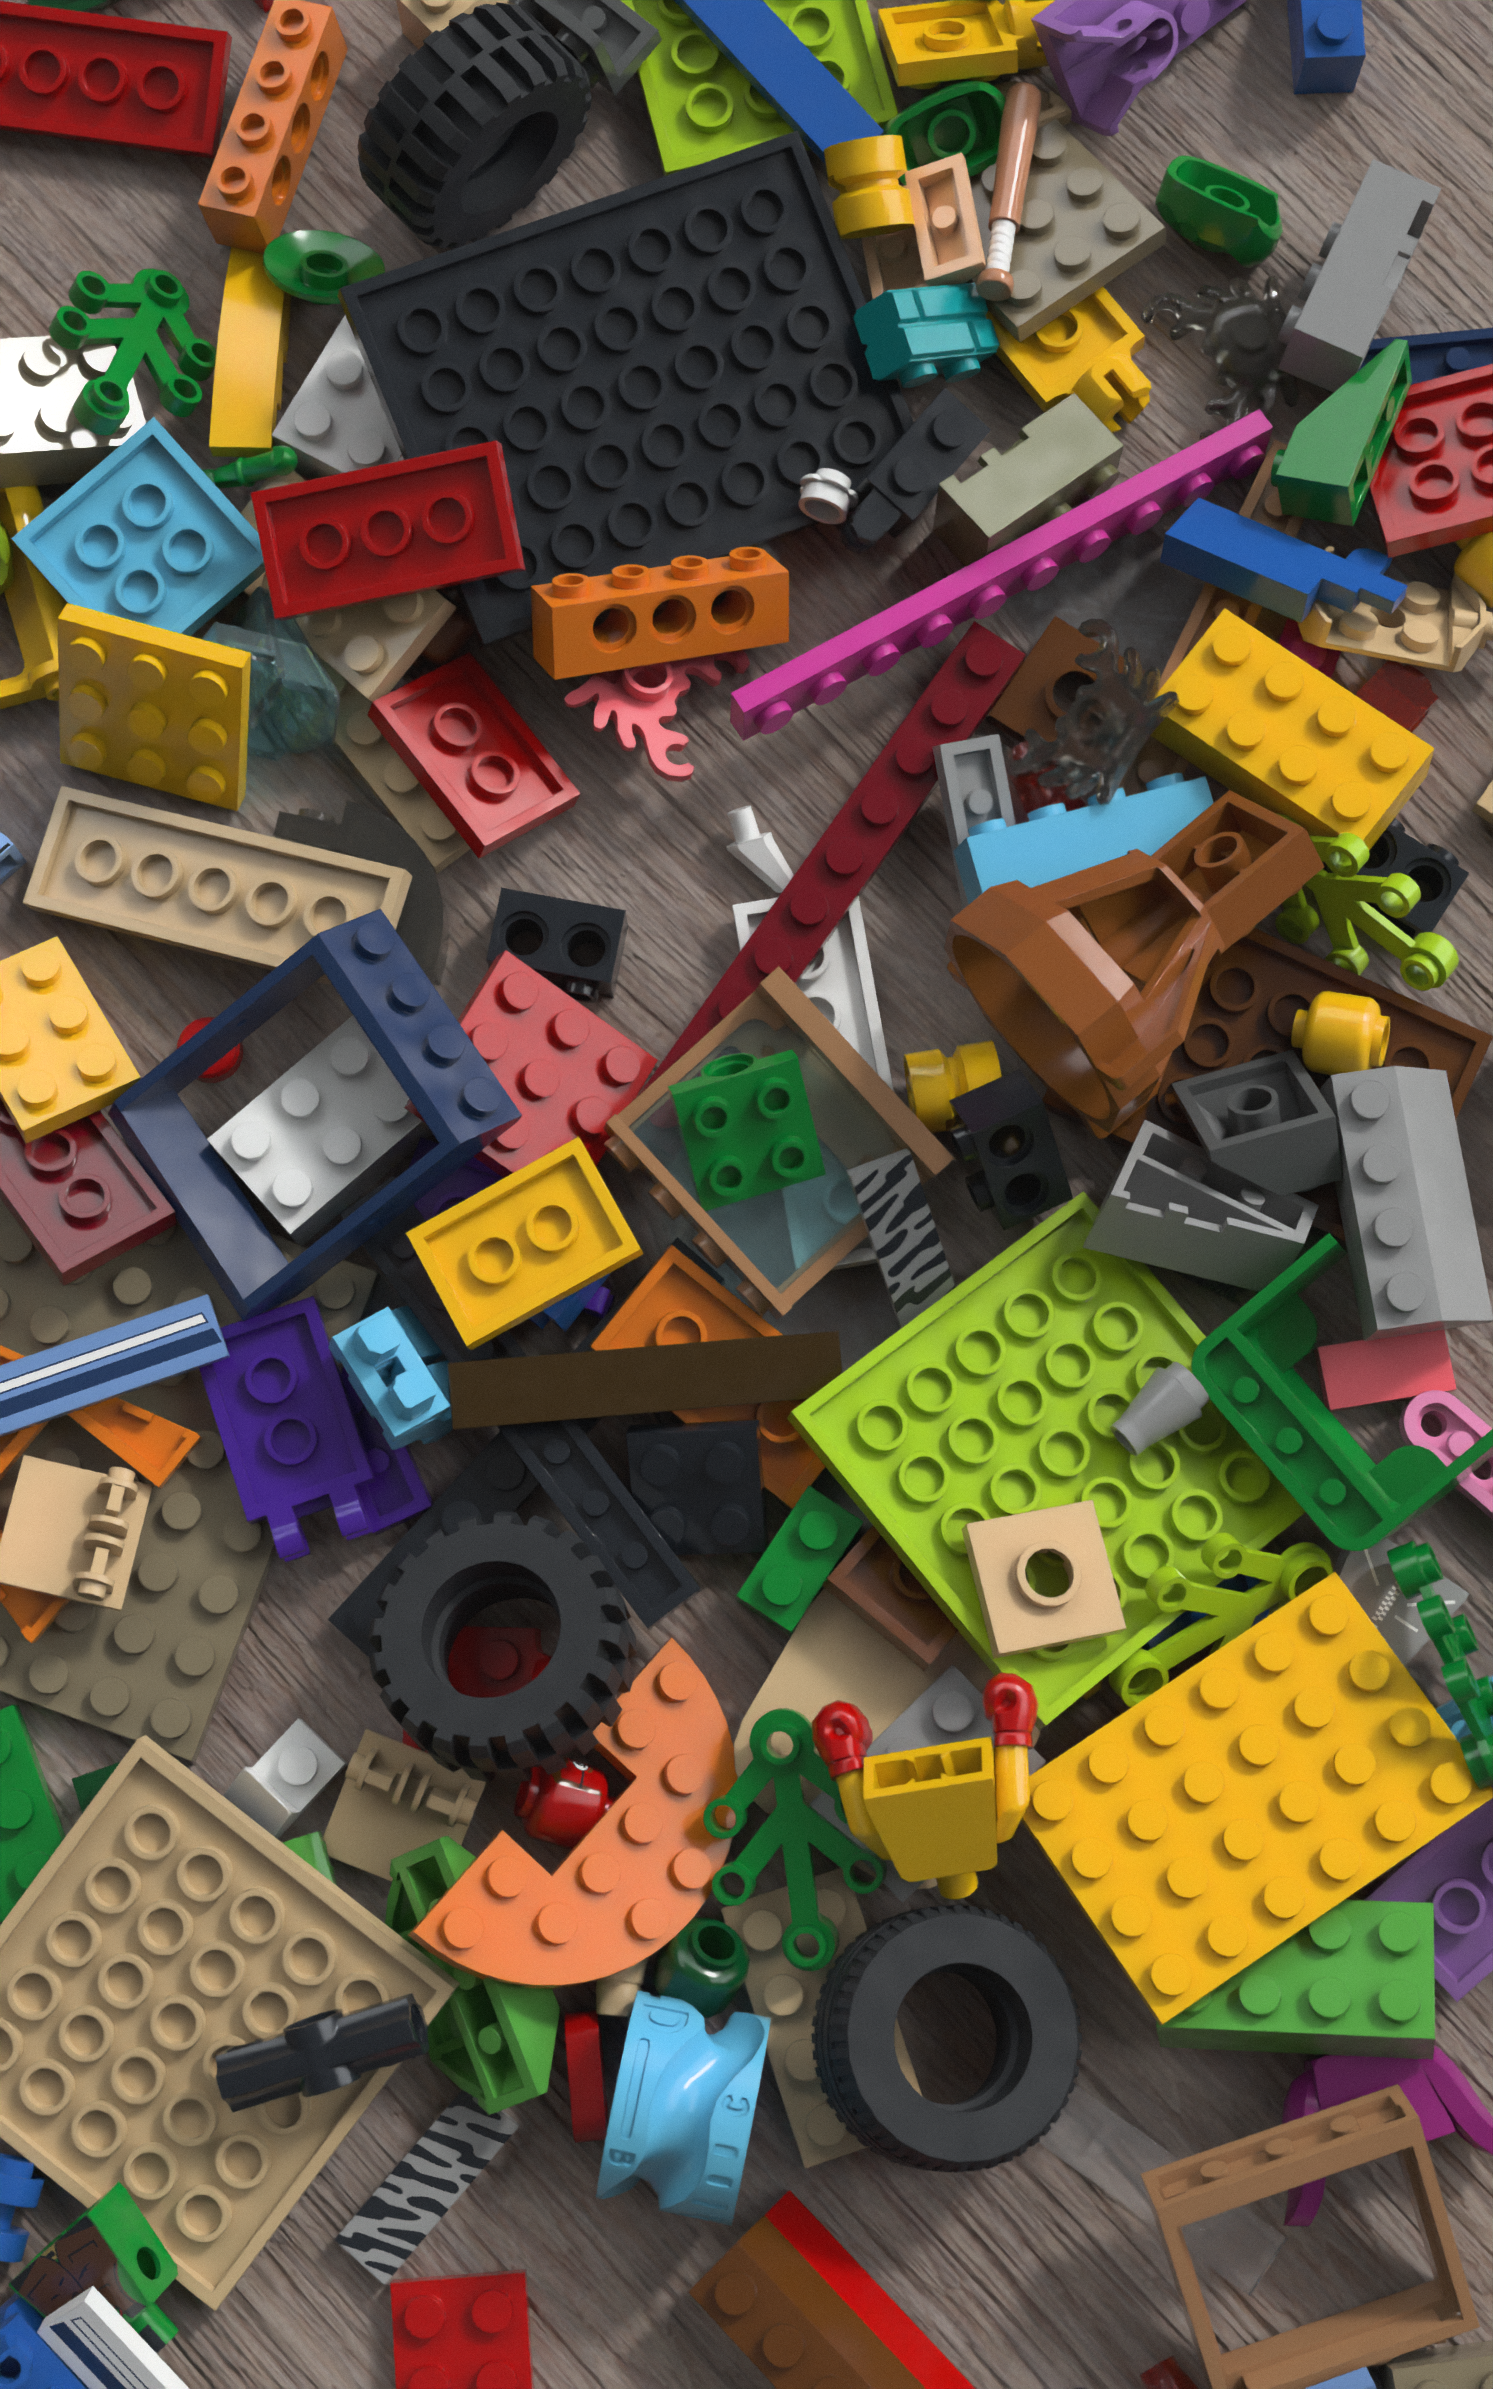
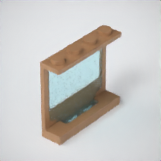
M779 966L758 985L750 996L618 1115L612 1116L603 1127V1130L611 1137L604 1143V1146L612 1157L629 1173L638 1167L654 1185L647 1193L655 1204L673 1221L682 1215L698 1233L691 1240L698 1251L717 1269L723 1263H726L742 1281L735 1289L749 1307L760 1317L769 1310L776 1319L784 1316L793 1308L792 1305L868 1236L846 1170L907 1148L912 1155L921 1185H923L954 1159L947 1149ZM792 1049L799 1060L826 1175L704 1211L697 1202L668 1086L700 1077V1070L705 1064L722 1056L746 1053L761 1059Z

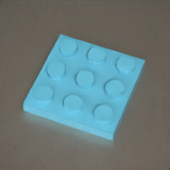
M154 417L11 538L67 603L187 636L194 634L266 572L258 532Z

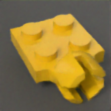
M951 0L878 9V32L898 87L909 86L915 89H929L939 85L942 81L959 79L988 82L997 79L1000 74L1017 73L1018 69L1049 66L1031 19L1055 0H1005L1004 4L997 0Z
M1103 286L1020 343L989 311L985 315L986 319L992 320L1000 345L995 354L1044 413L1075 393L1114 434L1121 430L1120 426L1113 419L1117 412L1130 424L1150 402L1149 391L1152 389L1151 382L1131 359L1134 354L1144 348L1145 335Z

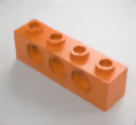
M274 0L198 202L199 209L216 244L264 254L267 245L280 236L348 51L333 7L303 0Z
M739 547L731 550L729 556L706 559L700 556L687 555L676 557L671 561V565L647 568L637 564H626L613 568L612 574L594 577L577 573L557 575L552 579V583L531 586L533 657L554 680L787 643L789 642V571L764 549ZM727 591L724 600L718 606L712 608L715 598L720 593ZM669 599V603L665 611L660 615L653 617V613L657 606L663 601ZM611 608L608 618L602 624L593 627L596 617L604 610Z

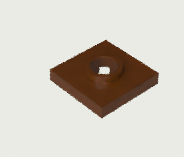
M1054 616L990 712L987 722L1093 786L1151 698L1159 679L1067 622ZM1066 675H1076L1075 679L1088 683L1095 692L1098 690L1096 705L1089 712L1082 715H1070L1063 712L1057 707L1053 699V688L1060 678Z

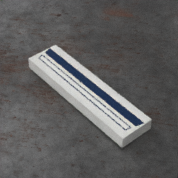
M94 2286L46 2316L37 2331L41 2338L89 2389H189Z

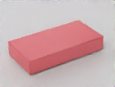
M1445 1330L1364 1341L1363 1339L1321 1346L1314 1350L1324 1404L1330 1412L1413 1399L1419 1394L1431 1390L1449 1393L1457 1389Z

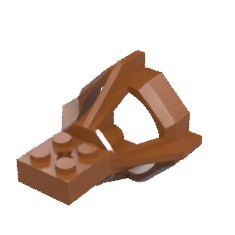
M1229 790L1151 856L1139 849L1128 851L1127 855L1032 888L1018 880L989 887L950 920L944 950L951 960L947 964V969L955 982L969 990L988 1023L1055 1097L1077 1111L1091 1134L1099 1139H1103L1158 1093L1172 1051L1185 1041L1207 969L1209 967L1213 968L1219 956L1237 940L1248 935L1256 924L1282 902L1298 893L1307 881L1324 868V865L1305 828Z

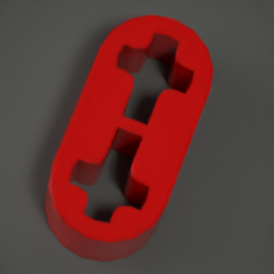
M596 2010L565 2013V2038L574 2142L606 2140L609 2119L600 2014H596Z

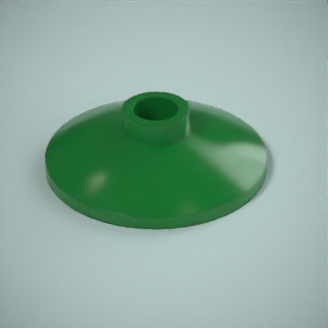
M300 230L283 234L267 245L263 255L264 271L276 286L293 296L318 305L341 304L338 298L340 288L385 273V265L381 257L371 247L355 238L331 231Z

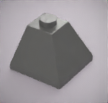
M1294 1050L1171 1083L1175 1099L1211 1162L1279 1196L1311 1191L1320 1185L1343 1179L1336 1117Z

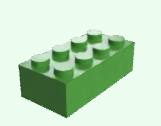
M1344 1900L1162 2026L1156 2021L1160 2047L1433 2059L1435 2046L1434 1903Z

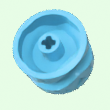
M637 1991L607 2129L596 2198L607 2199L631 2190L640 2179L649 2182L657 2193L659 2211L732 2225L770 2028V2017L734 2012L728 2018L721 2031L716 2034H708L705 2029L704 2017L689 2003L682 1999L662 1995L659 1998L650 1996V1993Z

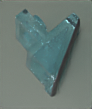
M257 587L229 625L215 622L202 640L251 653L247 754L279 761L285 752L301 754L334 744L340 710V696L336 686L295 618L284 621L275 619L269 589Z

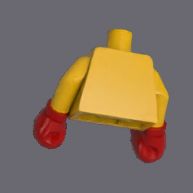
M998 1673L987 1681L983 1691L982 1705L986 1720L992 1723L994 1748L992 1738L989 1736L867 1757L866 1752L872 1744L873 1732L868 1719L855 1704L840 1700L823 1706L812 1721V1741L820 1757L828 1767L831 1781H837L851 1834L882 1860L892 1861L901 1879L908 1882H916L936 1878L939 1892L944 1898L961 1899L969 1896L977 1889L978 1880L976 1872L990 1870L998 1864L997 1844L1013 1837L1029 1804L1028 1750L1033 1748L1031 1734L1037 1719L1039 1703L1033 1685L1014 1673Z

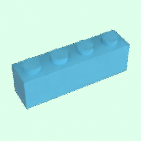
M1174 773L1146 783L1148 790L1146 792L1126 796L1123 788H1115L1089 797L1087 799L1089 806L1067 812L1064 803H1057L1028 813L1029 822L1007 827L1005 819L999 818L972 826L968 829L970 837H966L953 851L968 904L973 902L989 887L1018 880L1032 888L1127 855L1128 851L1139 849L1151 856L1214 803L1206 776L1185 781L1182 773Z

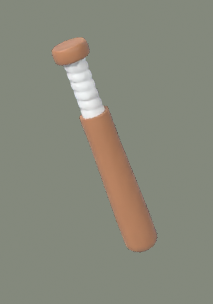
M1018 82L1011 85L1005 94L994 189L988 222L991 239L989 241L987 265L985 270L978 275L976 284L978 294L990 301L1008 299L1014 287V279L1009 273L1014 236L1020 229L1023 202L1042 99L1039 89L1027 82Z

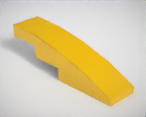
M231 247L217 341L209 448L213 457H253L273 450L275 443L272 433L276 428L277 410H281L283 363L288 361L291 294L280 289L268 278L263 268L264 254Z

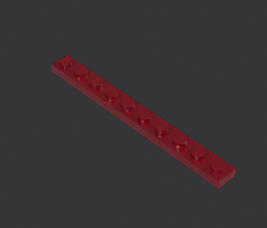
M975 621L972 623L640 1094L750 996L758 985L778 966L798 985L802 976L817 958L825 943L829 941L843 921L855 900L862 894L939 784L932 747L968 740L973 736L1024 663L1025 653ZM727 1047L714 1059L726 1055L739 1054L740 1052L736 1048ZM701 1072L697 1073L692 1079L700 1077ZM671 1098L633 1132L639 1139L672 1161L675 1160L683 1148Z

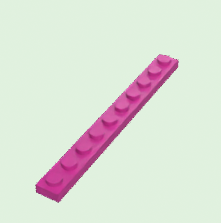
M1258 409L731 693L730 709L731 724L743 741L759 732L765 735L776 732L791 720L793 714L813 703L824 705L833 701L843 693L848 684L867 674L873 677L885 673L905 653L920 645L924 648H929L940 643L952 632L955 626L972 617L983 619L992 615L1005 603L1007 598L1026 588L1029 591L1042 588L1064 567L1077 560L1081 563H1086L1097 558L1109 547L1111 542L1129 532L1133 535H1138L1147 531L1160 520L1164 513L1181 504L1184 507H1190L1198 497L1204 499L1214 486L1231 477L1235 479L1247 477L1262 465L1273 426L1262 411Z

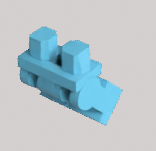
M408 1306L392 1311L389 1307H386L331 1338L329 1350L337 1363L343 1364L349 1374V1382L371 1417L378 1420L384 1430L382 1435L392 1450L402 1448L420 1439L424 1445L437 1442L453 1430L451 1426L447 1363L450 1362L447 1360L431 1364L443 1353Z

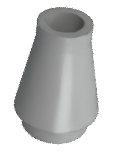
M1173 1362L1166 1369L1157 1367L1123 1415L1110 1426V1429L1115 1438L1129 1453L1138 1456L1148 1446L1202 1417L1200 1409L1209 1402V1396L1197 1378L1180 1363Z

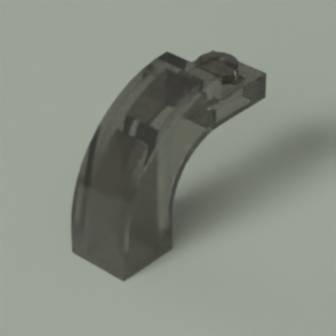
M346 801L341 824L335 823V818L332 815L315 809L301 808L298 811V815L279 811L273 834L275 838L406 869L413 876L396 932L431 983L440 986L449 947L448 914L434 870L416 841L390 818L376 810L351 801Z

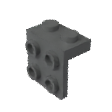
M508 0V4L518 5L520 8L526 9L585 68L590 88H594L597 83H600L615 96L662 40L654 26L620 0Z

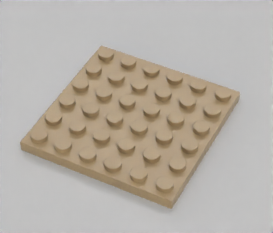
M146 1735L136 1740L0 1925V2137L87 2208L92 2206L116 2183L120 2182L126 2188L176 2263L178 2275L175 2279L216 2311L402 2062L362 2073V2077L358 2080L327 2093L303 2097L302 2092L232 2113L228 2103L222 2100L216 2080L217 2063L215 2056L230 2047L283 2033V2029L288 2025L322 2012L342 2009L343 2014L410 1993H413L416 2002L421 2005L427 2026H429L460 1983Z

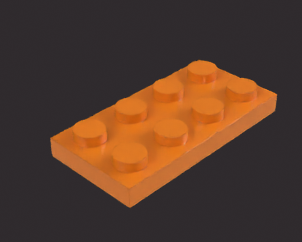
M669 1245L588 1347L593 1351L779 1336L783 1334L677 1248ZM807 1399L669 1411L683 1423L759 1420L764 1488L788 1508L793 1509L808 1485L811 1486L826 1467L787 1419L791 1411Z

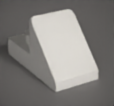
M298 1718L253 1767H244L223 1797L275 1838L279 1839L348 1763L302 1719Z

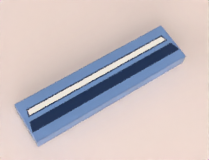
M206 1294L0 1365V1437L230 1358L210 1296Z

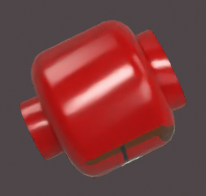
M563 1757L567 1767L550 1775L547 1774L541 1765L530 1768V1780L520 1782L515 1800L514 1814L522 1818L523 1828L532 1839L572 1850L601 1818L616 1797L608 1795V1780L602 1769Z

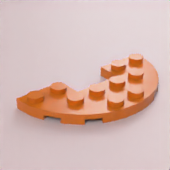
M672 1637L659 1648L633 1678L630 1692L620 1693L616 1697L622 1711L613 1726L610 1727L601 1722L592 1732L599 1741L594 1748L623 1774L630 1783L551 1874L503 1830L497 1833L408 1934L424 1949L447 1964L481 1979L490 1978L503 1983L523 1985L525 1988H560L576 1986L605 1978L637 1964L672 1940L695 1916L712 1891L713 1877L724 1866L733 1838L720 1839L711 1835L704 1825V1811L713 1800L728 1793L737 1781L738 1776L735 1771L734 1746L718 1699L697 1665ZM725 1805L718 1806L715 1811L717 1822L724 1828L734 1827L736 1823L734 1811Z

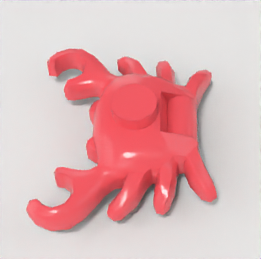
M743 650L596 673L579 688L568 693L564 698V703L566 707L577 708L594 701L597 704L593 714L594 731H603L608 719H611L615 724L616 739L622 750L627 752L633 751L636 744L633 733L639 735L644 742L646 755L654 772L667 781L682 782L691 779L694 766L690 763L683 765L673 764L667 759L666 753L668 751L681 752L689 742L688 737L681 733L667 730L660 724L669 723L675 718L677 713L676 703L679 697L688 693L691 686V681L686 674L695 675L708 685L715 687L719 685L722 673L714 666L715 661H727L734 667L736 673L741 674L745 673L750 662Z

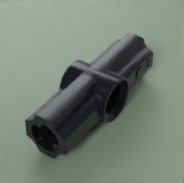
M413 1993L343 2014L342 2009H334L304 2018L285 2027L283 2033L230 2047L215 2056L217 2063L216 2080L222 2100L228 2103L233 2113L302 2092L303 2097H311L336 2090L362 2077V2073L381 2067H389L407 2059H415L417 2056L424 2055L430 2049L427 2034L428 2026L422 2007L416 2002Z

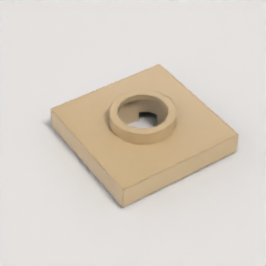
M1093 1500L968 1523L961 1529L994 1659L1120 1634L1126 1629ZM1050 1551L1058 1554L1065 1561L1062 1565L1068 1575L1069 1589L1063 1595L1044 1597L1037 1594L1029 1586L1025 1575V1567L1028 1559L1034 1553L1047 1554Z

